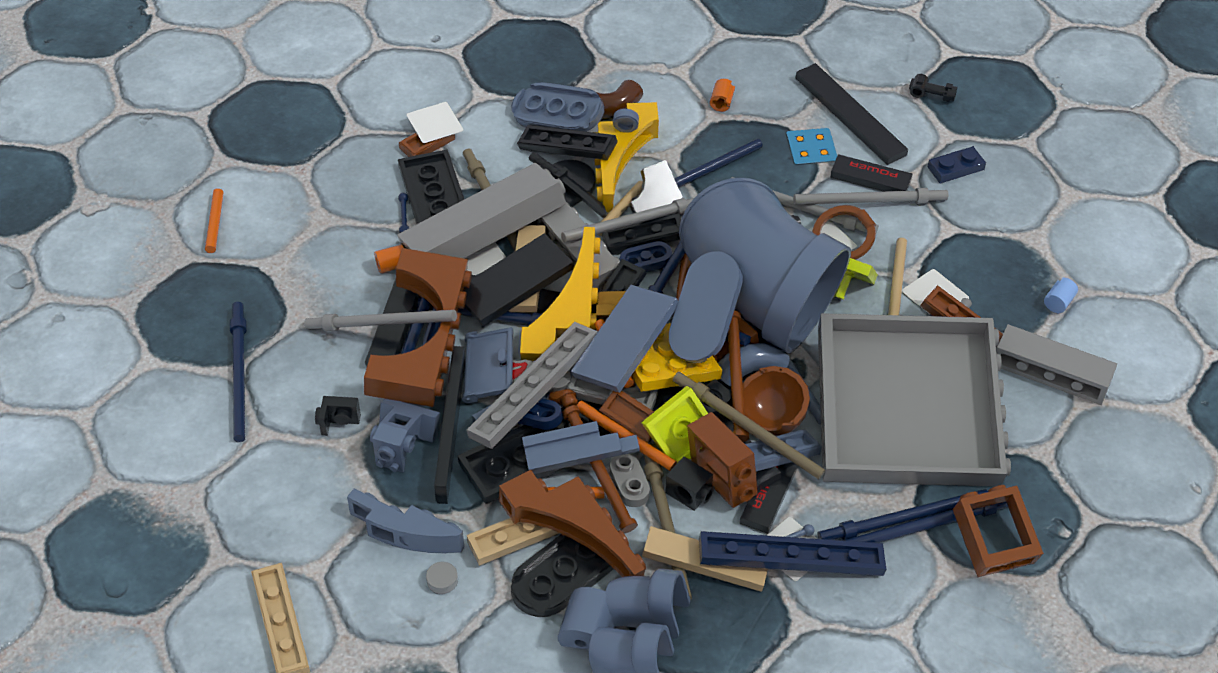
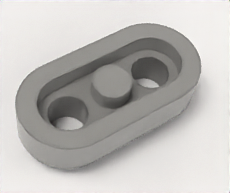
M632 454L613 457L610 461V476L623 503L629 507L644 505L649 499L650 486L638 459Z

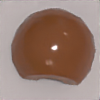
M778 366L759 368V371L747 377L743 382L745 416L773 435L779 436L790 433L805 419L810 401L808 386L799 374L789 368Z

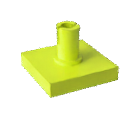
M850 258L844 277L834 297L844 300L851 278L874 285L878 274L873 266Z
M686 386L641 423L660 451L678 463L683 456L691 459L687 425L707 415L708 412L692 388Z

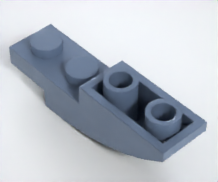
M355 488L347 496L350 514L366 522L368 536L395 547L426 553H460L464 549L463 531L452 522L446 523L436 518L426 509L421 510L411 505L404 514L398 507L394 505L388 506L378 501L374 495L368 492L363 493Z

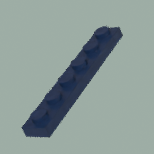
M701 531L699 535L700 564L875 576H884L887 570L883 543Z

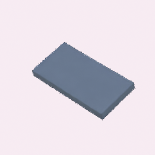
M630 285L571 370L574 378L620 393L675 312L678 303L677 298Z

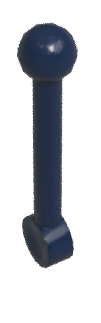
M400 193L398 196V200L401 202L402 221L399 233L409 229L406 213L408 195L406 193Z

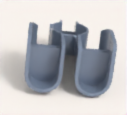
M657 569L651 577L626 576L611 580L607 585L606 591L592 587L575 589L571 593L558 633V642L564 647L589 650V662L593 673H660L657 665V655L673 656L674 646L671 638H678L679 636L673 606L688 607L690 605V596L683 572ZM617 626H628V627H635L636 630H635V631H633V630H624V629H617V628H614V627H617Z

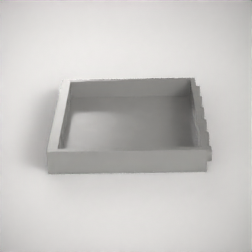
M821 313L818 325L822 468L825 469L823 482L992 487L1002 485L1006 476H1010L1011 461L1010 458L1005 456V449L1008 448V432L1003 431V423L1006 420V407L1001 405L1000 400L1004 392V383L998 377V371L1001 370V355L996 354V346L999 343V331L994 329L993 318Z

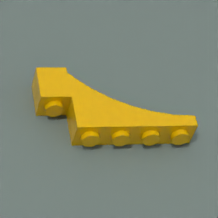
M657 102L627 103V109H631L639 115L638 128L632 132L617 130L613 126V121H600L598 123V132L594 133L616 135L618 140L608 160L594 159L595 165H600V168H595L596 184H601V186H597V200L602 202L607 213L613 209L616 185L627 163L647 142L653 138H658L659 117Z
M584 227L577 263L560 295L538 319L528 327H522L521 360H537L574 322L596 330L594 323L597 321L596 313H592V304H598V288H593V279H599V263L594 262L595 254H600L601 239L595 237V227Z

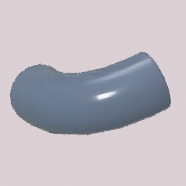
M765 343L748 344L747 346L740 347L742 378L746 374L759 371V368L770 366L788 367L790 357L779 348ZM728 353L718 364L722 368L720 380L731 387Z

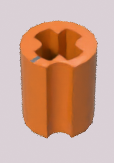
M724 78L716 81L710 98V105L714 110L723 112L730 108L735 91V86L731 84L732 81Z
M402 244L374 252L376 265L380 273L396 270L401 250L404 248Z

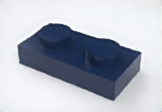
M972 146L929 159L927 167L941 184L985 170L986 161Z

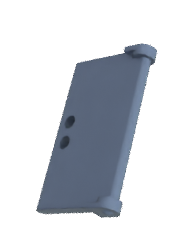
M504 328L479 334L477 331L466 333L465 376L462 401L473 403L478 402V398L503 394L512 385L513 328Z

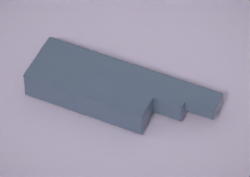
M597 421L522 437L528 469L532 470L534 474L640 451L637 435L619 438L617 432L600 436Z

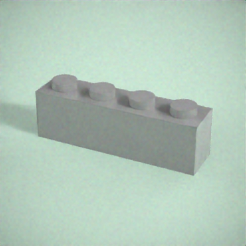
M566 202L560 208L537 219V225H546V235L573 261L575 266L581 249L582 238L564 243L561 233L589 224L584 223L579 217L577 210L574 207H570ZM602 240L600 241V254H595L594 262L599 263V279H593V288H598V293L602 290L620 262L617 257L611 255Z
M1009 324L996 350V354L1001 355V369L1102 405L1118 364Z

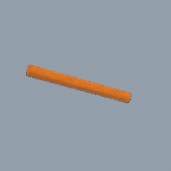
M581 400L577 404L582 415L593 422L597 421L599 426L610 433L618 432L619 438L635 435ZM637 436L641 453L669 471L674 468L677 461Z

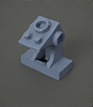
M384 399L380 407L379 426L375 425L370 434V442L373 443L376 465L380 468H389L394 472H404L406 453L413 451L416 438L432 443L437 438L440 412L401 401Z

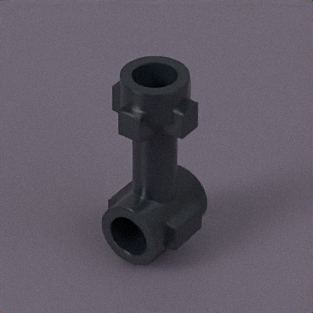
M917 74L911 79L909 85L910 94L916 98L923 97L926 92L943 96L942 100L944 101L955 100L958 87L953 86V84L947 83L945 87L928 83L929 78L924 74Z

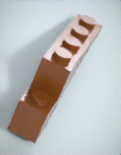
M532 470L499 485V502L514 524L526 522L552 529L591 549L611 565L622 577L644 576L646 566L639 554L632 552L625 534L621 530L617 531L612 524V518L605 507L601 508L599 506L594 491L589 485H584L579 476L548 491L545 482L541 478H536Z

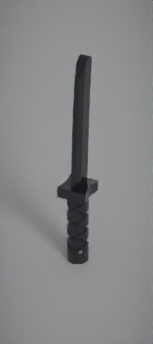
M536 152L530 154L529 161L537 163L543 169H548L555 179L559 178L562 181L564 187L580 198L602 218L606 217L605 206L568 176L567 168L563 167L559 170Z

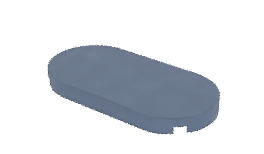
M545 82L531 84V88L519 91L511 105L516 121L524 127L533 125L587 132L600 122L604 114L603 101L594 90Z
M713 251L698 257L688 269L669 329V343L674 353L689 363H702L707 361V358L712 355L715 356L723 347L742 287L743 275L737 262L724 252Z

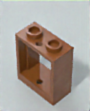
M712 412L687 425L691 461L713 474L712 487L732 508L749 501L758 494L754 452Z
M998 485L989 489L987 493L978 494L976 491L966 493L960 497V500L953 508L977 577L1035 564L1044 554L1018 486L1006 488L1005 485ZM1006 501L1023 546L988 554L972 509Z

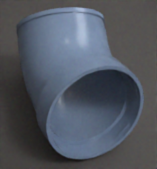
M750 178L726 179L704 189L686 208L679 227L681 245L691 264L701 255L713 251L724 252L737 262L743 275V282L734 311L740 312L741 318L762 331V338L788 354L794 352L805 341L819 322L821 313L826 311L844 277L851 257V248L825 233L816 235L805 228L784 209L775 193L767 185Z

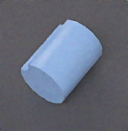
M1063 277L1061 281L1057 280L1044 298L1045 306L1054 313L1064 312L1078 293V286L1069 278Z

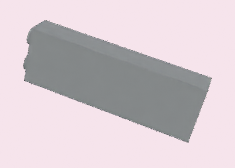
M533 163L397 234L400 244L406 249L466 258L565 205L566 201L563 194L566 190L559 178L555 179L548 169H543L537 163Z

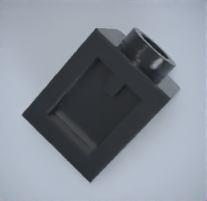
M323 396L321 407H317L315 411V424L320 425L321 435L328 436L330 423L341 425L360 423L361 412L358 398Z

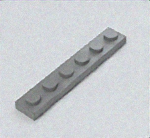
M574 322L467 429L468 437L492 449L573 367L598 331Z

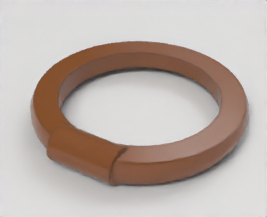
M841 205L830 208L821 214L812 230L816 235H820L822 227L828 220L839 215L854 216L867 229L864 243L856 250L851 251L850 258L854 260L861 258L873 246L876 237V223L865 209Z

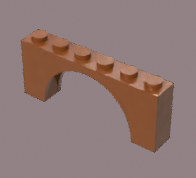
M402 248L396 267V287L419 294L429 301L436 311L455 310L457 319L456 321L442 322L437 333L427 343L415 350L390 356L370 355L364 375V395L429 407L434 406L436 396L441 397L444 379H441V375L448 372L450 357L447 356V352H453L455 335L452 333L453 329H459L461 313H458L459 308L464 309L467 293L463 292L464 287L469 288L471 283L472 271H467L468 259Z

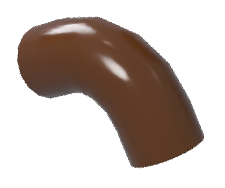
M624 80L618 89L611 93L596 92L604 104L602 119L613 118L617 110L627 109V103H638L643 97V89L633 80Z

